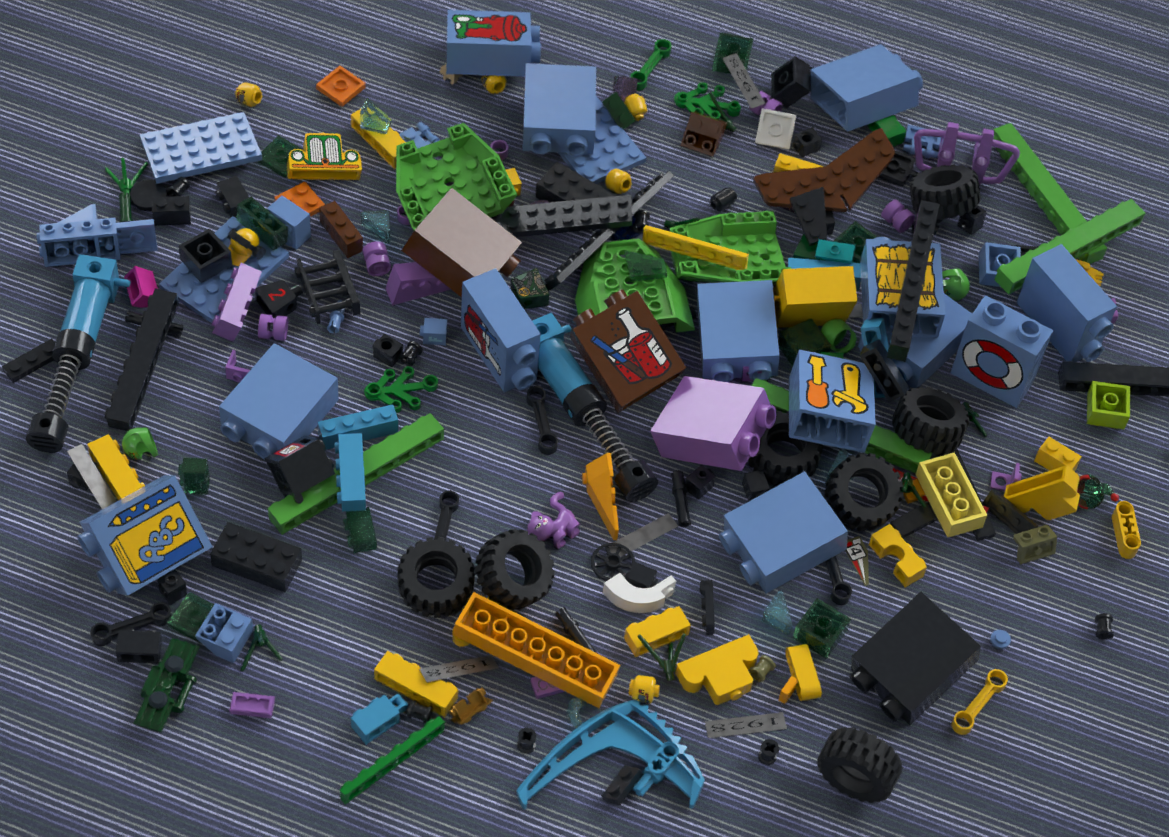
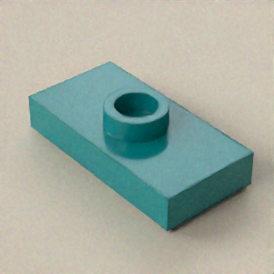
M819 239L815 258L852 264L855 245Z

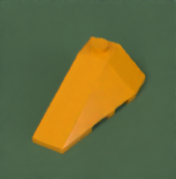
M606 453L586 465L585 473H582V483L586 484L587 493L614 541L618 539L619 526L617 506L613 505L615 504V487H613L612 479L614 474L611 453Z

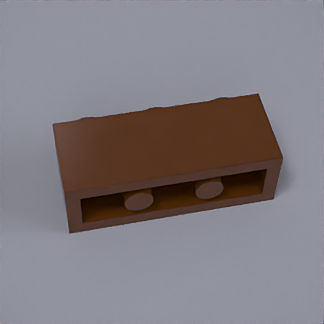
M336 201L320 207V223L347 259L363 252L362 235Z

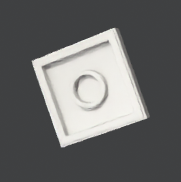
M762 109L755 144L789 150L796 115Z

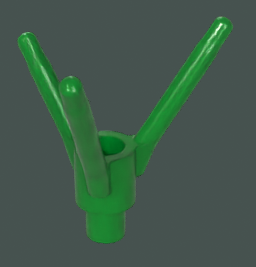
M121 158L123 179L120 181L108 168H105V171L118 184L126 199V193L130 194L134 183L145 170L148 162L142 165L132 180L127 178L125 158Z

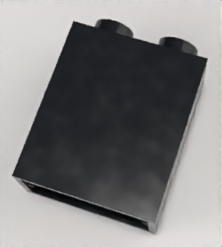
M920 592L852 655L851 670L853 673L849 677L853 684L863 693L867 694L872 689L883 699L879 706L891 720L897 722L902 717L911 725L979 660L981 645L924 593Z

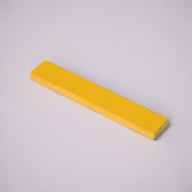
M645 225L643 228V242L648 245L736 270L747 269L749 256L747 253Z

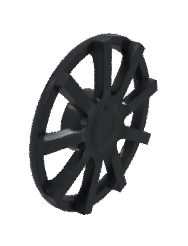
M606 543L599 546L591 557L593 572L599 579L601 578L605 581L615 576V570L621 573L627 580L635 563L633 553L627 547L618 543ZM609 546H618L616 553H611ZM604 547L607 552L606 557L598 553ZM621 548L629 553L623 557L619 556ZM595 556L604 560V562L594 563ZM632 559L631 565L622 563L624 560ZM606 566L602 572L596 569V567ZM620 567L628 568L630 570L627 574H625L620 569ZM608 570H611V578L604 576Z

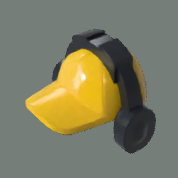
M233 228L229 232L227 238L230 240L228 249L231 251L232 265L239 266L240 263L244 264L251 255L257 259H261L265 255L266 249L259 246V237L251 229L243 228L236 230Z

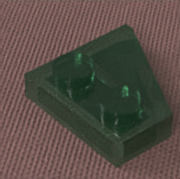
M625 251L630 282L667 278L664 259Z

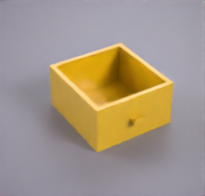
M853 266L783 269L773 289L777 328L823 326L832 319H841L846 322L857 303Z

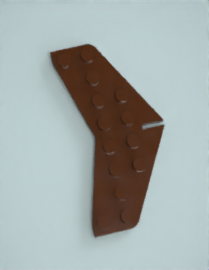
M880 128L863 138L827 166L764 173L753 177V182L768 206L792 208L790 204L791 197L824 187L825 211L847 212L844 202L850 211L893 160L895 151L883 129Z

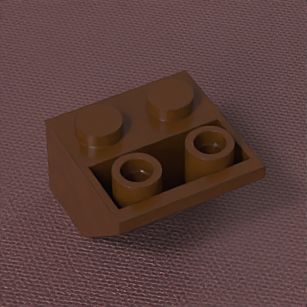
M691 112L680 146L714 157L723 138L727 122L697 112Z

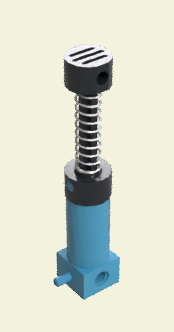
M81 254L78 256L72 274L75 287L52 352L54 361L60 367L56 368L58 373L54 375L56 379L52 381L54 385L50 387L52 391L49 392L48 395L50 397L46 400L48 403L44 406L46 410L32 417L26 435L27 443L38 451L56 453L62 449L69 427L62 417L65 414L64 411L70 398L78 370L86 369L90 365L95 342L108 302L114 303L119 286H130V280L119 278L117 261L115 259Z
M552 313L533 320L532 322L541 334L538 369L562 403L563 408L575 425L590 426L589 430L594 432L593 437H598L597 442L602 443L601 448L606 449L605 454L611 453L612 465H617L616 470L619 471L615 477V483L627 501L636 502L647 497L657 487L658 479L644 460L635 461L632 459V455L628 454V449L621 443V439L617 437L613 427L609 426V421L603 415L607 408L606 401L591 383L564 343V334L572 330L571 326L561 327Z

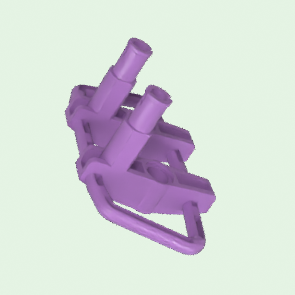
M948 122L946 130L920 129L915 133L916 166L922 171L932 168L923 164L922 136L941 137L936 167L951 165L955 157L957 139L977 142L974 145L972 169L978 175L979 185L981 183H1001L1020 156V151L1016 146L994 140V130L983 129L980 136L958 132L959 124ZM992 146L1013 153L997 177H984L990 164Z

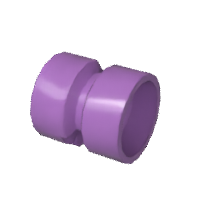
M760 91L759 93L765 104L752 109L750 107V111L761 115L762 109L781 112L782 103L776 99H771L768 94Z
M897 199L886 205L881 214L885 221L890 224L893 223L892 227L899 233L906 231L915 220V215L910 210L905 209V206Z
M378 241L365 245L363 255L369 275L382 276L387 274L391 269L386 245Z
M261 314L258 324V338L270 339L273 337L274 340L286 341L288 317L276 316V318H273L272 315ZM270 323L273 324V331H270Z

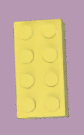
M955 452L919 462L916 477L947 538L983 528L987 514Z

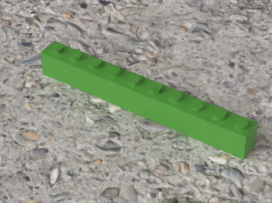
M1012 123L993 129L994 140L1014 145L1019 149L1020 156L1011 170L1017 175L1019 181L1026 187L1029 194L1038 203V206L1045 212L1049 221L1057 228L1058 233L1063 235L1069 229L1073 230L1078 227L1082 222L1086 223L1085 218ZM996 148L1000 156L1008 162L1013 153ZM1103 244L1078 257V259L1089 264L1103 259L1107 247Z
M1132 199L1126 202L1123 201L1113 209L1109 208L1103 214L1094 216L1090 221L1082 222L1075 229H1069L1065 234L1054 237L1050 242L1042 243L1037 249L1029 250L1025 255L1014 258L1006 265L1002 264L997 269L994 280L1009 295L1022 288L1032 258L1062 244L1076 259L1140 225L1145 212Z
M755 378L752 386L765 389L769 402L775 407L776 412L782 411V413H786L789 411L788 390L770 384L765 380ZM876 425L865 450L866 454H875L876 458L881 456L886 462L914 473L917 472L919 462L929 460L932 452L925 453L923 450L914 449L912 445H907L905 440H901L898 434Z
M431 413L421 416L416 422L409 426H404L399 432L387 436L382 442L370 446L368 450L363 452L365 486L444 440V428ZM335 468L334 475L301 493L303 502L300 504L296 503L291 495H287L281 501L271 504L268 508V518L281 535L337 503V492H341V487H337L336 475H340V470Z

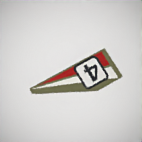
M860 536L848 539L845 552L864 585L867 586L869 585L868 550Z

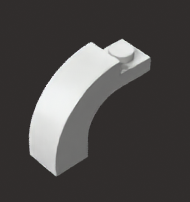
M619 573L604 583L603 594L615 606L625 611L649 613L664 607L665 598L670 597L675 591L676 580L671 575L657 585L643 589L631 585Z

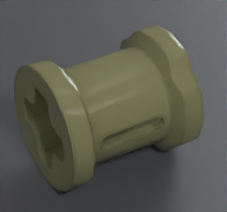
M762 655L756 666L749 669V673L756 681L763 682L765 676L769 671L774 670L776 665L771 658Z

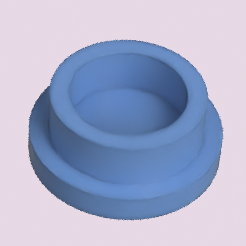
M996 630L992 633L990 641L996 649H1004L1009 646L1011 637L1004 630Z

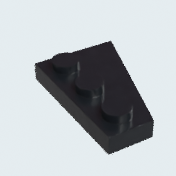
M824 187L791 197L790 204L809 246L818 244L819 239L827 241Z

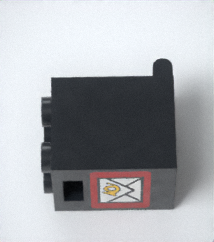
M303 436L264 458L284 498L287 495H291L295 502L300 504L303 502L301 493L335 474L333 470L334 464L325 453L326 447L321 440Z

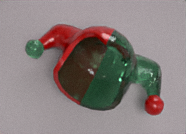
M1086 474L1080 476L1077 493L1080 494L1079 507L1094 509L1103 502L1104 495L1110 496L1114 502L1119 500V495L1114 493L1108 483L1100 482L1093 475Z

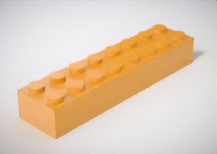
M475 592L471 595L454 625V636L597 708H600L620 668L619 664Z

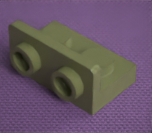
M1049 525L1017 533L1013 536V539L1018 544L1017 560L1020 564L1050 556L1056 552L1057 536Z

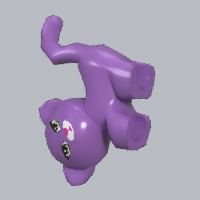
M563 492L555 493L550 498V506L559 511L555 521L547 515L533 511L527 527L528 534L533 533L539 541H545L553 537V544L557 549L566 544V541L563 539L566 534L572 539L580 533V530L577 528L580 523L576 520L574 514L557 502L564 498Z

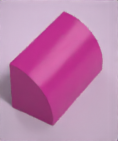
M134 266L124 276V279L130 280V286L127 287L131 305L140 308L148 307L149 296L153 295L155 288L158 289L153 271Z

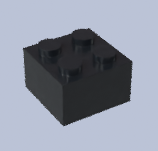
M794 56L772 72V99H776L787 109L811 92L810 65Z
M210 228L178 246L180 260L201 283L232 266L231 251Z

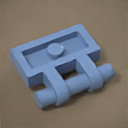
M422 122L416 125L419 129L418 131L411 127L399 134L405 142L414 140L417 148L440 141L436 135L430 132V128Z
M913 125L907 126L904 142L911 143V145L904 144L903 151H907L912 155L915 154L914 135L918 130L925 128ZM921 137V145L926 147V149L922 148L924 158L930 159L932 157L937 159L938 152L933 151L932 148L939 149L941 137Z

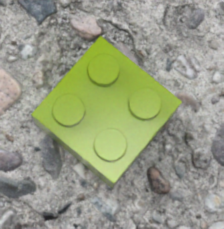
M1092 381L1087 393V424L1124 430L1130 418V386Z

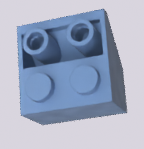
M215 603L195 637L215 656L234 663L253 632L252 619Z

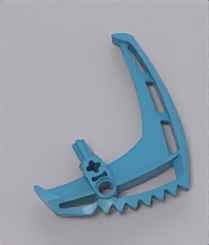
M634 699L608 708L577 727L542 759L518 787L516 793L522 808L526 810L527 801L547 784L578 762L608 748L625 751L648 764L643 771L644 776L633 788L638 796L641 795L643 797L653 783L657 784L666 777L690 798L689 808L693 809L705 780L694 757L685 754L687 746L679 744L681 737L672 736L673 728H665L666 720H657V712L648 713L649 706H640V701ZM634 710L649 721L668 742H661L626 715ZM610 720L615 721L614 723H612L611 725H609L593 737L589 738L588 734H590ZM580 740L582 741L581 746L559 763L557 762V759ZM665 753H671L673 756H666ZM680 759H683L687 763V765L692 769L694 774ZM550 767V771L529 790L536 780Z

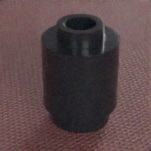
M731 187L724 188L711 196L710 205L714 210L720 212L735 202L737 194Z

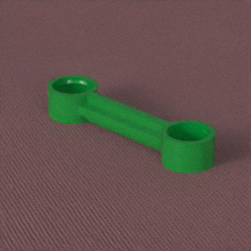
M657 40L653 54L641 70L635 71L630 75L629 84L633 90H644L647 86V77L659 61L670 56L672 44L669 40ZM659 47H665L667 50H661ZM640 79L643 82H635L634 80Z

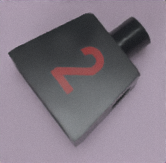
M284 280L266 284L255 289L256 301L263 311L268 315H272L273 318H276V316H287L296 310V297L303 294L299 284L289 288Z

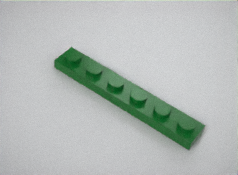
M440 716L435 720H429L420 731L410 734L404 743L395 745L385 757H379L370 768L360 771L358 777L354 780L345 782L340 789V799L345 805L443 733L445 731V721Z

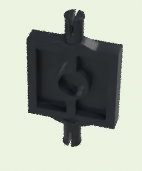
M894 150L893 160L879 175V178L903 187L905 181L910 176L915 177L920 172L913 170L916 162L914 157Z

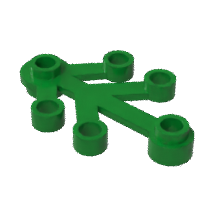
M699 83L696 89L688 93L678 92L675 95L674 102L679 108H687L690 113L697 112L703 114L704 111L709 117L720 120V113L710 108H716L709 94L701 98H694L699 94L707 92L708 85L706 83ZM717 85L712 92L714 97H722L725 88L722 85ZM731 101L730 103L718 102L722 109L727 110L728 115L736 117L740 114L741 105L738 101Z
M411 366L404 367L403 372L396 380L395 371L393 369H386L384 375L377 383L372 382L365 387L364 395L371 401L380 400L387 405H398L399 407H394L396 413L402 409L401 401L393 400L386 394H393L409 403L410 409L418 410L421 406L420 399L406 392L423 389L433 392L438 388V378L434 375H427L424 377L423 382L403 384L407 379L414 377V369ZM394 381L391 386L384 387L387 382Z

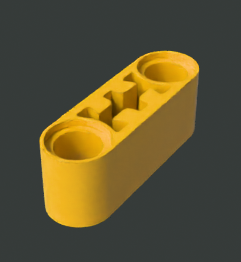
M1120 501L1112 514V523L1119 554L1125 559H1132L1141 545L1140 535L1132 504L1127 501Z
M808 645L786 647V659L791 676L798 679L796 692L799 700L805 701L821 698V686Z

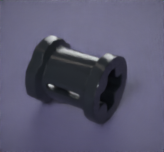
M180 177L175 180L172 186L167 188V194L170 197H179L185 190L190 188V183L184 177Z
M638 210L634 213L635 223L633 230L638 234H643V228L645 225H648L650 214L646 210Z
M410 341L404 353L402 352L399 355V359L403 364L413 366L416 357L422 354L423 349L418 343Z
M1107 613L1096 615V637L1102 640L1114 637L1111 627L1113 616Z
M412 700L408 708L407 718L413 717L422 720L426 724L432 716L433 707H426L418 704L416 700Z
M523 728L519 731L517 748L521 753L529 754L534 751L536 747V732L531 728Z
M767 739L762 742L758 755L759 761L762 764L772 765L775 763L779 752V745L776 741Z

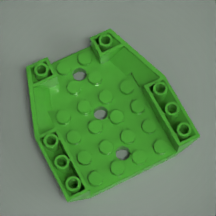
M465 123L447 128L449 138L417 148L414 140L396 146V192L413 232L451 188L490 218L502 214L517 197V193L499 155ZM438 156L443 157V158L440 159V160H435V159H434L435 157H438ZM448 182H453V183H454V184L451 185V186H447V185H446V183H448Z
M774 212L718 214L693 223L671 227L670 232L749 254L747 269L736 270L671 251L677 279L709 283L772 280V285H776L782 270L791 269V267L785 266L776 237L777 221Z
M630 239L604 242L584 261L575 298L578 315L590 308L595 315L608 308L604 301L612 294L623 289L627 296L638 291L658 324L674 323L676 332L695 330L684 286L658 251L642 240ZM631 281L634 284H627L626 282Z

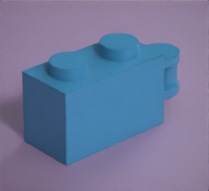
M400 694L390 699L386 695L375 698L367 707L353 713L351 727L367 745L400 722V714L409 705Z

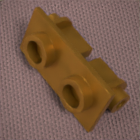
M482 687L480 689L476 688L466 696L468 704L462 699L451 707L449 714L452 718L450 720L460 725L465 724L476 713L484 711L493 700L485 697L486 691Z

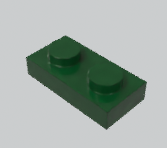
M617 92L601 101L615 123L620 128H623V130L636 121Z

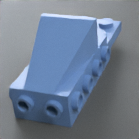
M91 204L57 223L39 225L40 232L36 233L37 243L41 244L39 246L40 257L44 258L45 267L76 264L79 254L121 260L120 254L158 251L154 219L116 223V218L98 219L96 204Z

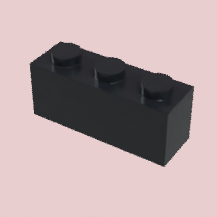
M880 339L864 346L859 356L890 403L906 394L908 384L893 360L886 358L888 352Z

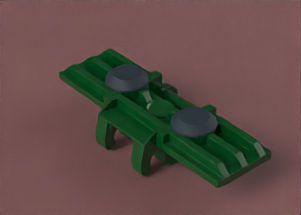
M174 638L171 639L162 661L158 666H152L141 690V697L144 698V701L134 720V725L162 733L171 711L183 713L185 709L183 706L189 692L197 682V679L188 673L197 655L199 646ZM179 682H182L184 685L175 703V699L170 698V694L174 685L177 686Z

